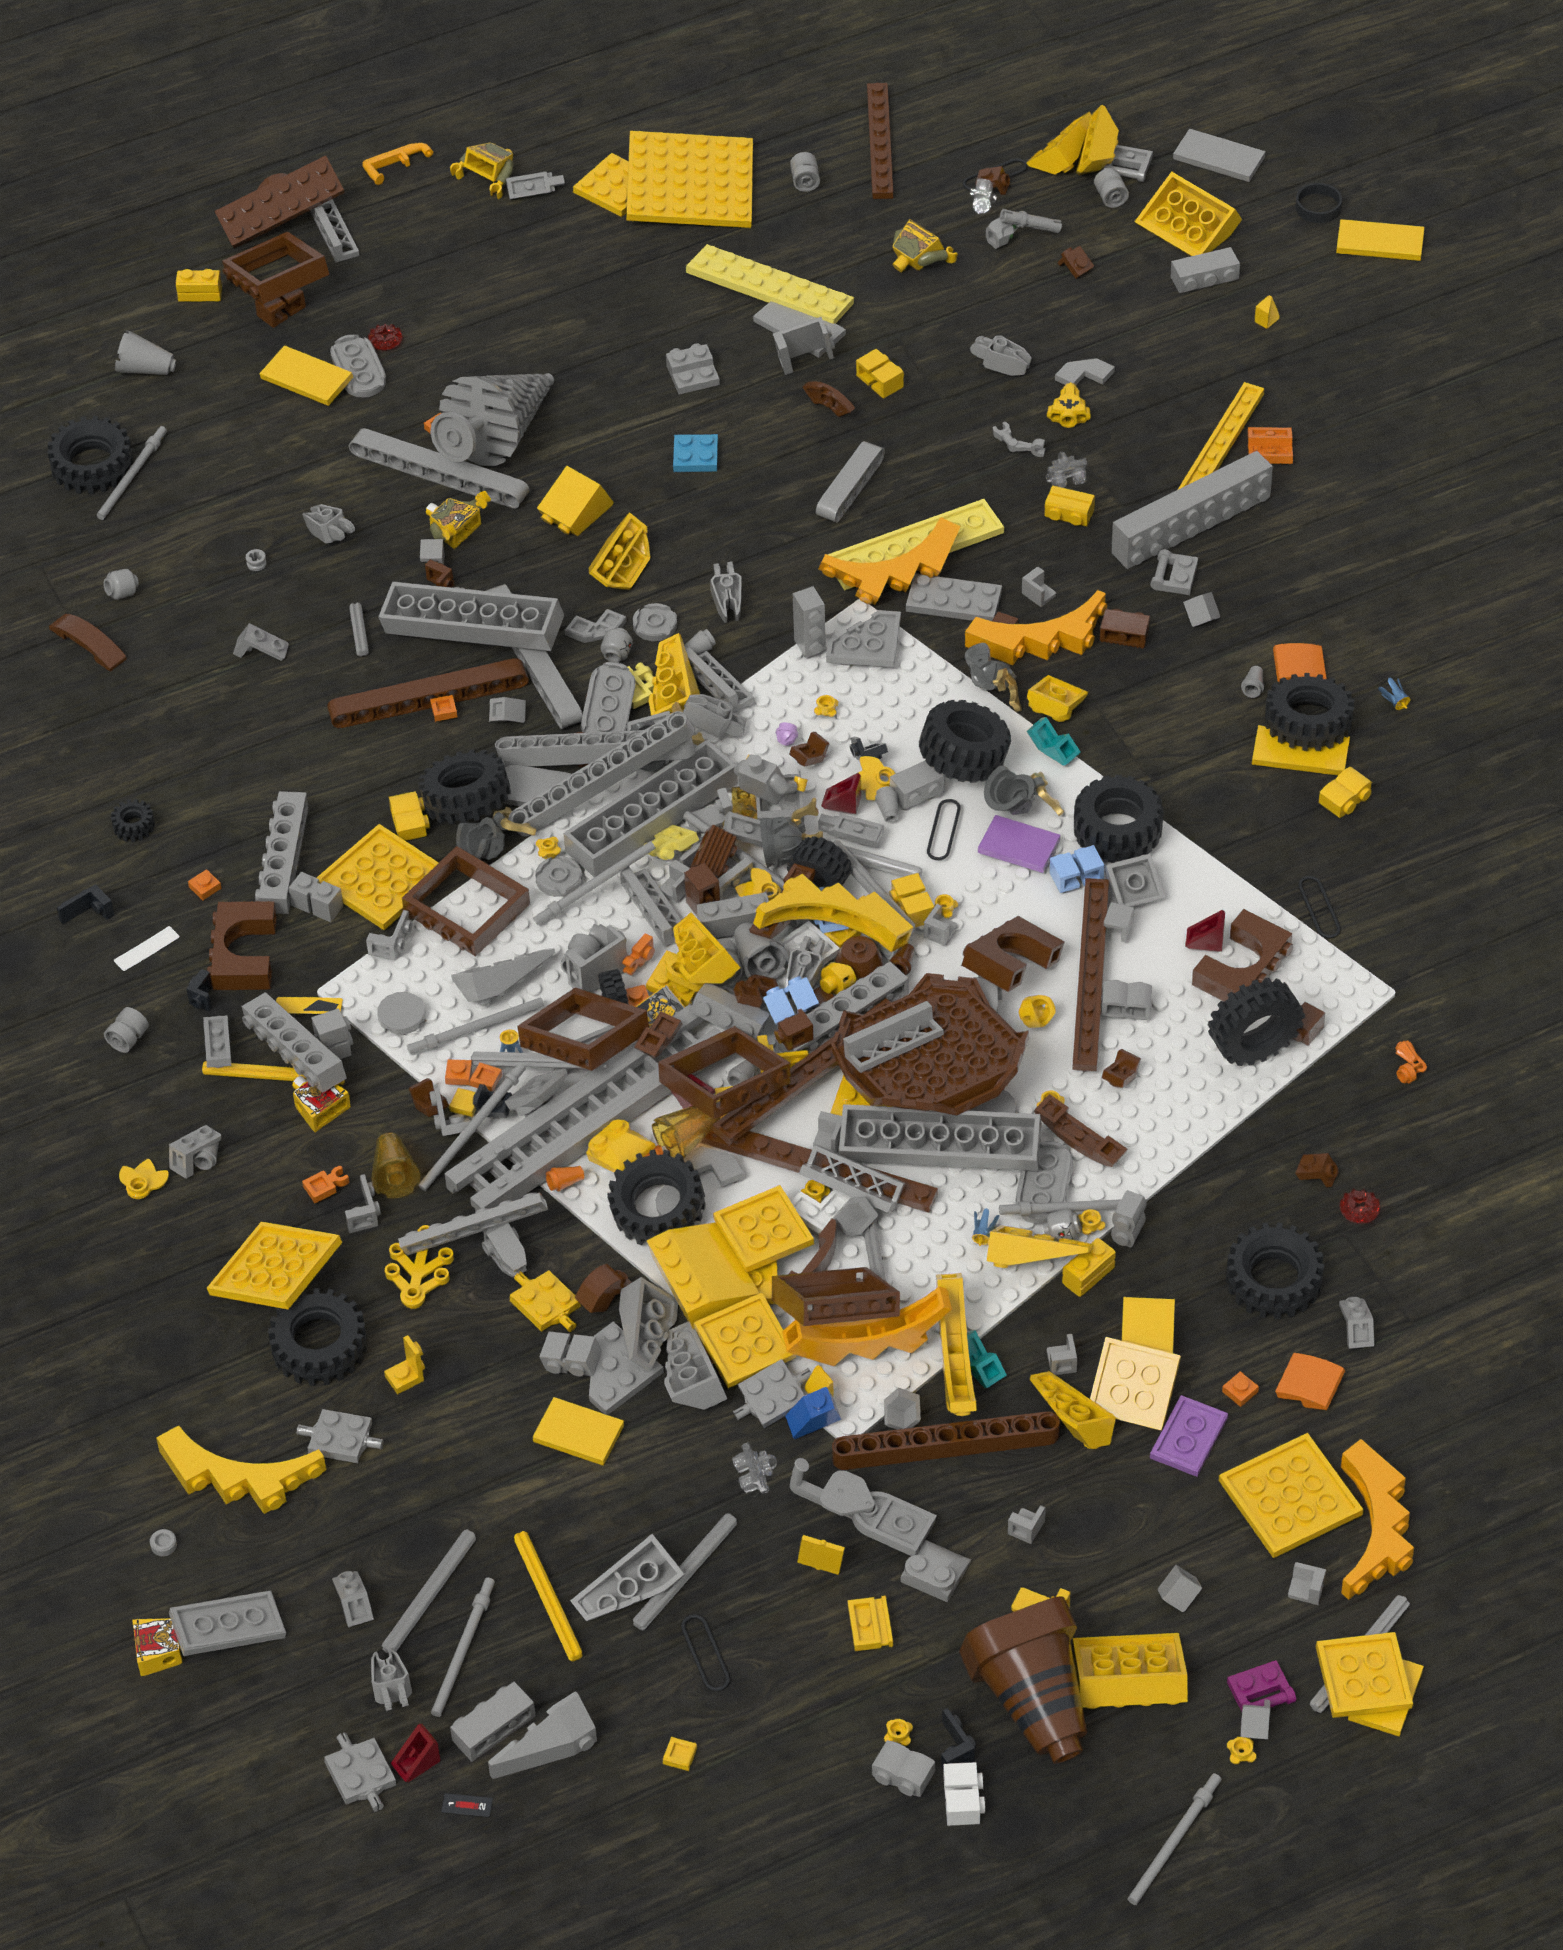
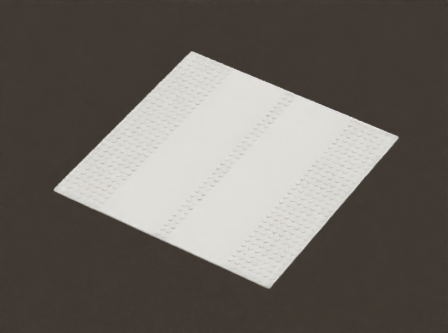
M858 599L825 623L826 651L805 658L796 644L741 684L755 700V703L735 712L746 719L744 735L736 737L724 733L722 737H715L694 726L693 736L700 732L704 740L710 741L736 765L740 761L746 760L748 754L759 755L762 759L776 764L783 775L801 774V778L808 779L805 791L802 792L803 807L807 806L812 798H816V808L819 810L818 816H804L805 834L812 835L822 831L818 829V820L821 813L832 817L839 816L842 813L882 824L884 826V833L877 848L838 838L822 831L823 838L832 842L839 840L844 846L921 867L922 875L920 878L925 886L924 892H928L933 905H935L936 897L942 894L950 895L953 900L958 902V907L954 908L952 917L946 918L957 923V929L945 946L924 938V925L915 927L916 930L911 933L908 943L914 947L911 971L905 975L908 978L907 995L910 994L926 973L942 974L944 979L958 981L959 976L978 977L974 972L961 966L965 946L1017 916L1065 941L1059 962L1047 969L1024 956L1006 952L1024 962L1027 966L1021 985L1009 992L1002 989V1000H998V1014L1016 1032L1029 1030V1040L1018 1073L1004 1090L1009 1092L1014 1098L1016 1113L1035 1114L1034 1110L1037 1103L1041 1101L1043 1092L1049 1090L1056 1091L1060 1096L1064 1097V1104L1069 1107L1068 1113L1104 1139L1109 1135L1128 1149L1113 1167L1106 1166L1077 1152L1057 1137L1041 1121L1040 1143L1045 1141L1061 1143L1072 1154L1073 1169L1066 1202L1120 1200L1127 1190L1143 1195L1147 1202L1395 997V990L1163 820L1162 836L1159 839L1158 845L1150 853L1165 898L1133 906V925L1126 943L1121 942V930L1106 927L1101 1013L1105 981L1119 980L1128 984L1143 982L1152 985L1150 1019L1111 1018L1100 1013L1097 1071L1072 1070L1085 886L1080 877L1076 876L1080 888L1060 893L1050 875V861L1045 871L1041 873L978 853V846L994 816L998 815L1060 834V842L1052 857L1068 852L1071 855L1074 854L1075 850L1082 848L1074 836L1075 800L1085 786H1090L1092 781L1096 779L1099 781L1104 776L1078 757H1075L1067 765L1063 766L1039 751L1027 733V730L1033 724L988 691L975 686L969 677L901 627L899 628L894 667L826 663L829 639L834 636L839 637L847 632L846 629L859 621L865 622L871 618V614L878 611L871 605ZM830 695L838 700L835 716L829 717L814 713V709L817 707L816 700L820 696ZM737 697L738 702L745 699L744 697ZM948 700H966V702L971 703L973 701L978 703L979 706L990 708L991 712H996L1000 719L1006 722L1011 734V744L1003 766L1016 775L1025 774L1031 776L1033 773L1041 771L1048 782V785L1045 786L1048 794L1059 801L1064 813L1058 816L1052 807L1039 795H1034L1035 800H1033V805L1028 813L1011 815L1010 811H996L991 809L985 801L984 787L986 781L981 782L979 780L977 783H970L969 781L959 782L958 779L947 778L945 774H943L944 792L905 810L898 803V819L890 823L885 822L876 800H866V790H861V800L856 814L824 809L821 807L827 788L862 771L860 761L851 754L849 745L852 743L850 738L854 736L861 738L863 747L877 742L886 743L888 752L882 754L883 758L879 760L883 766L893 769L896 774L925 761L920 752L919 739L929 711L942 702L946 703ZM783 722L792 723L797 726L798 738H796L793 744L788 746L780 744L775 734L779 724ZM811 732H817L829 742L828 750L823 762L804 767L798 764L789 755L792 746L807 743ZM658 768L654 771L638 769L538 830L535 836L531 835L490 865L528 888L530 905L476 957L466 950L462 951L456 944L444 940L438 933L426 929L420 922L413 920L412 930L405 937L404 949L398 953L396 960L366 954L317 990L318 996L320 998H342L343 1002L340 1012L343 1017L347 1016L353 1027L415 1080L421 1082L426 1078H430L433 1084H438L440 1094L446 1097L450 1105L458 1088L477 1092L478 1088L470 1085L446 1084L445 1074L448 1059L471 1060V1056L475 1051L500 1052V1034L504 1030L511 1029L518 1033L517 1026L573 989L568 984V975L562 970L560 964L565 952L568 950V945L573 935H589L593 924L598 926L602 924L605 927L612 925L617 931L620 930L625 935L627 940L626 952L629 956L632 953V947L645 933L652 936L655 949L653 957L641 967L638 966L631 976L624 972L620 973L625 989L644 984L646 987L648 979L666 950L675 954L679 952L676 943L674 942L667 946L662 944L622 886L620 872L564 908L563 912L558 916H552L540 925H537L533 917L547 909V905L553 901L557 902L565 896L553 897L539 890L535 874L537 867L545 859L538 855L539 848L536 846V841L538 839L557 837L559 841L557 845L561 848V852L553 859L558 858V856L572 858L565 852L563 833L661 769ZM887 776L880 777L884 782L889 780ZM738 777V784L727 790L733 811L736 814L757 819L756 796L740 789ZM784 794L778 805L762 799L763 811L797 809L796 794ZM719 796L700 809L715 805V800H718ZM945 799H954L959 802L961 810L950 854L943 860H933L927 855V847L938 805ZM952 802L944 803L941 806L930 849L931 855L935 857L944 856L948 848L957 812V806ZM1119 813L1109 814L1101 818L1108 823L1117 825L1135 821L1133 817ZM685 819L676 824V826L690 830ZM703 832L697 833L699 841L703 839ZM736 840L735 845L766 866L763 847ZM699 841L692 844V847L686 851H689L693 847H695L699 843ZM675 850L674 857L668 860H662L657 856L654 857L647 854L629 867L633 873L646 868L660 888L670 878L669 865L674 860L680 862V857L686 851ZM736 856L732 857L738 863L741 861ZM1103 859L1102 861L1104 863V879H1106L1107 873L1105 870V866L1111 863H1108V860ZM778 861L775 865L768 868L782 879L788 873L787 863L780 866ZM579 864L582 871V883L580 884L582 886L594 877ZM863 866L888 895L891 890V880L902 877ZM850 874L843 887L857 900L861 896L869 895ZM471 878L431 907V909L473 934L508 900ZM644 878L639 879L642 886L645 887L646 880ZM1110 886L1108 890L1107 912L1110 903H1116ZM735 891L726 899L737 898L739 895ZM768 892L767 896L772 895L773 892ZM649 894L651 899L656 903L658 897ZM686 894L678 902L666 897L681 920L691 912L697 918L686 903ZM1243 909L1293 933L1292 952L1288 957H1284L1281 960L1278 970L1272 972L1268 978L1272 982L1276 978L1280 979L1282 983L1285 982L1300 1005L1307 1002L1325 1012L1324 1028L1309 1046L1291 1038L1289 1040L1290 1045L1287 1048L1284 1046L1280 1048L1278 1055L1274 1056V1054L1267 1056V1061L1261 1062L1259 1059L1255 1061L1254 1065L1250 1066L1247 1062H1244L1242 1066H1238L1236 1062L1230 1064L1227 1059H1224L1208 1033V1030H1210L1208 1021L1213 1020L1211 1013L1212 1011H1218L1219 1007L1217 1004L1222 1000L1192 985L1193 969L1205 954L1234 968L1249 967L1259 961L1260 958L1254 951L1230 939L1231 923ZM660 910L663 916L667 918L669 913ZM1221 910L1226 912L1222 952L1188 949L1185 947L1188 927ZM811 920V923L820 930L819 925H816L814 920ZM788 925L773 939L778 942L797 928ZM734 935L716 938V940L721 938L732 940L737 949ZM879 943L878 950L883 957V965H885L897 950L891 953ZM542 949H555V953L503 993L491 997L492 1002L478 1005L477 1001L468 1002L451 978L453 974L476 967L489 965L492 967L494 966L493 963L498 961L514 960V957ZM836 957L828 963H826L824 967H826L831 962H835ZM787 963L784 965V972L776 979L780 989L786 988ZM743 972L738 980L723 985L734 989L737 982L741 980L746 981L748 978ZM821 977L813 990L820 986V980H822ZM600 987L591 992L602 996ZM647 990L648 996L654 994ZM396 992L415 994L422 1000L425 1006V1020L419 1024V1028L407 1034H394L388 1029L385 1030L381 1027L377 1016L378 1006L385 997ZM1045 995L1052 999L1056 1013L1044 1027L1028 1028L1020 1019L1019 1008L1022 1001L1028 996ZM761 996L763 1002L760 1006V1009L770 1014L769 1009L763 999L764 996ZM540 997L543 1000V1007L438 1044L436 1048L430 1050L426 1048L412 1054L408 1052L407 1045L420 1041L429 1034L434 1033L436 1035ZM791 997V999H788V1001L794 1011V1014L797 1015L798 1009L794 1003L793 998ZM811 1009V1010L805 1012V1014H808V1013H810V1012L813 1011V1010ZM574 1014L549 1032L576 1040L607 1027L609 1024ZM770 1014L761 1035H767L768 1045H773L775 1053H782L778 1049V1041L774 1034V1031L778 1029V1025L776 1026ZM1270 1016L1255 1021L1244 1033L1257 1028L1267 1021ZM702 1019L700 1024L688 1032L699 1039L715 1027L720 1032L725 1030ZM678 1040L670 1044L677 1052L686 1048ZM522 1048L523 1053H537V1052H534V1051H531V1050ZM1120 1049H1124L1141 1058L1136 1078L1123 1088L1114 1087L1108 1081L1101 1078L1103 1070L1115 1062L1117 1052ZM737 1053L711 1064L695 1077L713 1089L731 1086L727 1081L729 1071L746 1059ZM661 1054L656 1058L651 1057L657 1063L665 1059ZM472 1065L471 1077L477 1066ZM641 1065L633 1070L641 1078L649 1074ZM493 1066L502 1069V1077L493 1092L505 1080L504 1076L508 1072L511 1073L515 1067ZM836 1066L749 1131L812 1150L813 1142L818 1132L820 1112H831L844 1075L840 1066ZM525 1067L526 1070L518 1078L519 1082L517 1085H513L508 1092H511L513 1095L535 1076L556 1070L554 1068ZM578 1068L568 1070L563 1085L552 1097H556L592 1071ZM757 1068L754 1076L761 1073L759 1068ZM622 1078L614 1083L622 1091L630 1087ZM604 1091L595 1096L603 1104L612 1100ZM672 1092L628 1122L632 1130L655 1143V1146L661 1145L663 1151L669 1150L671 1157H675L677 1153L682 1154L700 1146L734 1155L744 1172L743 1179L721 1187L712 1169L699 1174L705 1193L706 1208L702 1214L701 1222L695 1221L694 1225L714 1223V1212L778 1185H781L789 1200L792 1201L802 1189H805L806 1183L812 1180L800 1175L798 1172L700 1143L699 1136L708 1119L712 1118L698 1108L693 1109L687 1114ZM585 1104L577 1108L585 1118L593 1113ZM477 1110L475 1111L473 1117L468 1116L470 1121L478 1113ZM510 1110L507 1118L486 1117L476 1129V1132L488 1142H491L523 1120L525 1116H519L516 1111ZM566 1117L558 1122L566 1131L574 1126ZM546 1131L538 1135L547 1144L554 1140ZM527 1144L520 1148L528 1157L535 1153ZM585 1152L565 1166H581L584 1171V1180L578 1181L559 1192L556 1190L551 1191L546 1180L539 1185L656 1286L674 1297L652 1258L647 1241H644L643 1245H639L635 1237L629 1240L625 1237L624 1231L620 1232L617 1228L607 1198V1193L611 1192L609 1188L610 1180L616 1181L614 1172L589 1161ZM858 1162L873 1169L938 1188V1195L929 1213L897 1203L895 1210L889 1213L873 1207L878 1213L872 1224H875L886 1282L900 1291V1309L915 1303L935 1290L937 1274L961 1273L963 1277L967 1332L976 1330L981 1339L1063 1271V1267L1078 1255L1008 1265V1268L993 1266L994 1262L986 1261L988 1245L979 1246V1244L972 1240L975 1229L974 1211L977 1212V1220H981L983 1210L985 1208L989 1209V1227L995 1216L1000 1215L999 1205L1016 1204L1015 1198L1021 1170ZM665 1184L647 1188L638 1196L635 1207L641 1215L649 1217L659 1216L655 1200L658 1192ZM1098 1210L1101 1215V1221L1105 1223V1228L1101 1231L1096 1230L1089 1235H1085L1082 1233L1081 1227V1233H1078L1076 1241L1092 1243L1096 1238L1102 1239L1114 1227L1112 1216L1115 1210ZM1076 1211V1212H1073V1213H1074V1214L1077 1213L1078 1215H1080V1214H1082L1084 1211ZM1018 1214L1000 1215L995 1228L1004 1225L1032 1230V1236L1035 1234H1045L1043 1224L1027 1222L1019 1217ZM837 1224L836 1248L832 1261L826 1271L859 1267L870 1269L864 1233L846 1236ZM807 1227L814 1238V1245L777 1260V1276L788 1275L791 1270L798 1274L804 1270L819 1250V1233ZM863 1272L856 1273V1278L863 1279ZM769 1304L783 1330L795 1320L777 1304ZM812 1304L808 1305V1310H812ZM939 1322L926 1332L928 1340L913 1353L899 1349L884 1350L873 1360L849 1353L835 1366L796 1355L795 1359L786 1362L785 1365L794 1375L807 1368L812 1373L814 1368L819 1365L832 1379L834 1387L833 1398L842 1420L823 1427L835 1439L841 1436L865 1434L885 1418L884 1399L898 1387L916 1393L943 1370ZM807 1381L800 1384L804 1395L808 1394L805 1390Z

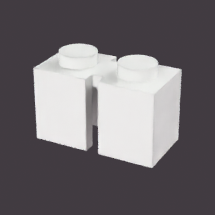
M976 1762L944 1764L947 1826L980 1824V1813H985L984 1797H979L978 1789H983L982 1773H977Z

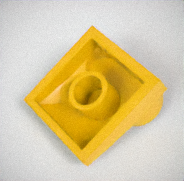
M1047 675L1028 690L1027 699L1029 700V706L1034 712L1044 713L1051 716L1055 721L1064 722L1071 718L1072 710L1087 697L1088 692Z
M617 1119L613 1120L590 1140L586 1154L589 1161L615 1172L616 1169L621 1171L625 1169L623 1162L627 1159L632 1163L637 1160L636 1154L641 1153L642 1157H645L656 1146L655 1143L632 1130L627 1121Z

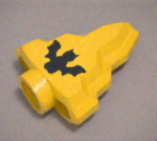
M1070 382L1063 387L1060 397L1054 399L1053 405L1048 407L1047 417L1052 422H1057L1064 427L1071 428L1077 423H1085L1090 419V408L1086 407L1085 400L1079 397V390L1076 385Z

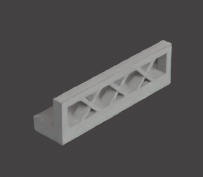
M333 199L310 210L335 262L359 256V250ZM331 208V211L327 214L324 209ZM330 221L337 222L338 224L334 227ZM337 234L344 235V238L342 240L339 239ZM344 246L347 248H351L352 250L343 252L342 248Z
M690 647L685 649L694 677L715 698L731 703L734 707V713L755 703L754 697L707 651L697 655ZM737 697H744L745 699L738 702Z
M628 866L620 872L622 886L662 944L667 946L674 943L675 937L672 934L671 926L678 924L681 918L646 868L633 873ZM644 878L646 880L645 887L642 886L639 879ZM649 894L658 897L656 903L651 899ZM660 910L667 911L669 913L668 917L665 918Z
M925 1001L843 1038L845 1058L861 1073L944 1035V1032L933 1020L932 1006ZM927 1027L933 1030L928 1033L920 1032V1030ZM905 1037L913 1038L911 1041L908 1042L899 1041L900 1039ZM883 1047L892 1048L891 1050L886 1052L878 1051L880 1048ZM863 1056L871 1057L869 1060L864 1061L862 1063L858 1060V1058H861Z
M817 1144L814 1145L808 1162L802 1165L799 1172L800 1175L853 1198L865 1196L873 1207L887 1213L895 1210L905 1185L900 1180ZM818 1152L827 1156L830 1166L821 1168L814 1165ZM841 1163L849 1165L852 1175L846 1178L840 1176L836 1166ZM863 1173L870 1174L875 1185L868 1188L862 1186L858 1175ZM888 1182L897 1186L893 1198L885 1196L880 1185Z

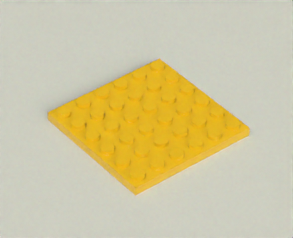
M630 131L626 220L751 228L753 138Z

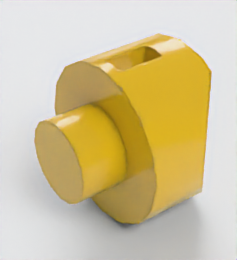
M831 962L821 970L822 980H820V986L828 994L832 992L837 995L840 991L846 990L856 982L855 973L849 965Z
M1045 995L1028 996L1022 1001L1019 1008V1017L1028 1028L1044 1027L1056 1013L1052 999Z

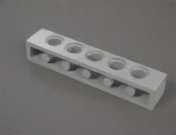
M279 791L277 801H273L274 818H270L269 831L271 834L266 837L267 853H264L262 857L264 870L259 873V885L261 886L260 889H256L255 901H274L277 914H289L291 904L289 886L296 878L309 809L307 794L304 792Z
M890 961L883 966L877 967L868 976L860 978L855 984L846 990L840 991L835 997L821 1003L816 1009L806 1014L813 1024L814 1040L790 1051L786 1049L783 1043H778V1049L782 1053L807 1050L810 1054L831 1039L835 1032H838L843 1010L865 1014L885 998L890 1002L901 999L908 994V978Z
M266 992L241 1006L244 1013L242 1019L248 1029L252 1028L261 1041L265 1040L273 1052L277 1051L285 1063H290L294 1067L298 1075L306 1077L310 1086H315L323 1093L347 1079L342 1061Z

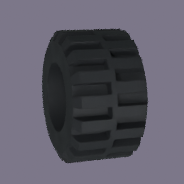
M816 836L807 837L802 840L787 863L788 872L794 863L815 869L816 873L812 883L818 888L831 887L837 883L843 886L852 871L851 860L848 859V855L839 846H836L832 841Z

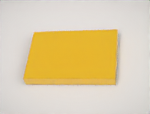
M553 1397L533 1435V1442L604 1466L624 1427V1421Z
M1402 1659L1413 1700L1424 1666ZM1409 1709L1348 1716V1720L1400 1737Z

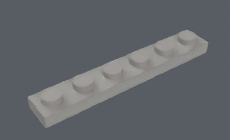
M528 1193L521 1199L504 1201L499 1206L491 1209L482 1208L469 1216H457L448 1223L433 1224L428 1229L420 1232H408L404 1237L398 1238L400 1248L406 1255H410L546 1211L548 1208L546 1200L540 1193Z

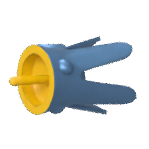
M1389 678L1388 683L1394 695L1383 687H1379L1381 695L1389 700L1396 710L1407 709L1410 697L1404 693L1399 678L1397 681L1401 690L1394 680Z
M504 1030L500 1034V1052H505V1049H507V1052H515L516 1047L519 1053H523L518 1041L519 1035L515 1030Z
M985 1208L983 1210L981 1220H977V1212L974 1211L975 1229L972 1240L979 1244V1246L988 1245L990 1231L994 1230L1000 1215H996L988 1227L989 1209Z

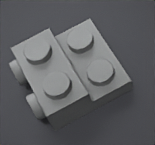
M693 344L689 349L684 350L675 348L666 354V365L678 394L720 385L718 374L713 365V357L707 344Z

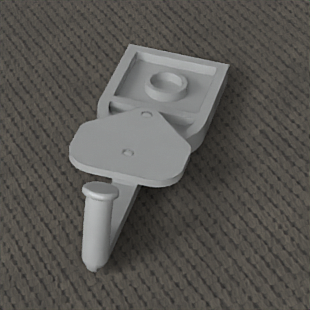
M798 1458L794 1463L790 1489L795 1494L813 1501L833 1513L852 1519L855 1527L862 1534L910 1556L917 1554L936 1521L937 1515L884 1492H869L863 1478L847 1471L833 1473L824 1489L803 1480L804 1472L809 1469V1464L805 1459Z

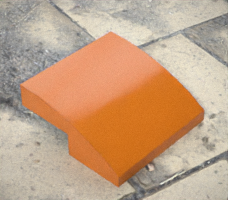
M1248 427V455L1258 451L1270 464H1293L1292 428Z
M1288 643L1273 647L1278 682L1283 677L1287 680L1291 679L1292 674L1304 677V673H1310V677H1317L1318 674H1321L1323 679H1326L1322 646Z
M1293 1353L1275 1392L1278 1398L1301 1401L1305 1408L1327 1410L1345 1370L1343 1367L1321 1358Z

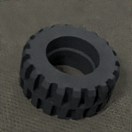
M948 700L946 703L942 702L933 707L926 717L919 739L921 755L930 767L933 766L936 772L945 774L949 779L955 778L959 782L969 781L970 783H977L979 780L981 782L987 781L990 774L996 768L1003 766L1011 744L1010 730L1007 728L1006 722L1001 720L996 712L993 713L986 706L982 707L976 702L972 701L969 703L966 700Z
M1108 775L1102 777L1099 781L1097 779L1092 781L1090 786H1085L1077 796L1074 806V836L1082 848L1094 845L1101 860L1105 859L1108 860V863H1115V861L1147 855L1158 845L1163 828L1162 800L1151 786L1147 787L1146 782L1141 779L1137 781L1132 776L1126 778L1122 777V775H1115V777H1109ZM1119 813L1131 816L1135 821L1117 825L1108 823L1101 818L1109 814Z

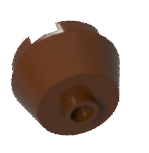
M854 936L843 943L836 956L835 963L849 965L853 969L857 981L874 972L877 967L882 966L883 957L871 939L864 936Z

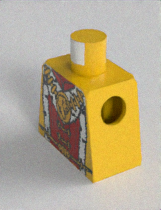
M303 1076L297 1077L292 1084L293 1088L296 1089L293 1093L295 1107L314 1132H317L351 1107L349 1093L338 1085L322 1093L315 1086H310Z
M171 1619L133 1620L137 1662L141 1676H146L182 1663L181 1648Z

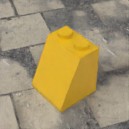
M566 466L537 509L542 514L541 519L550 525L555 523L565 534L568 535L571 532L578 536L606 512L614 502L600 484Z
M1124 1297L1122 1341L1173 1353L1175 1299Z

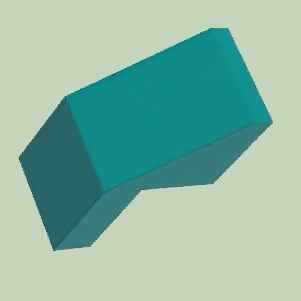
M1047 717L1041 718L1027 730L1028 735L1038 750L1063 766L1067 765L1080 753L1069 733L1058 736Z
M976 1330L967 1332L971 1374L984 1388H988L1007 1376L996 1353L986 1352Z

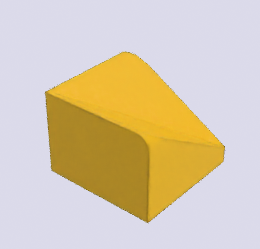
M1267 296L1256 306L1255 322L1268 329L1279 319L1280 316L1272 296Z

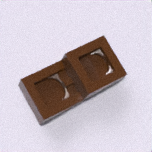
M660 1011L652 1026L645 1028L634 1048L654 1058L658 1057L676 1036L683 1025L682 1021Z

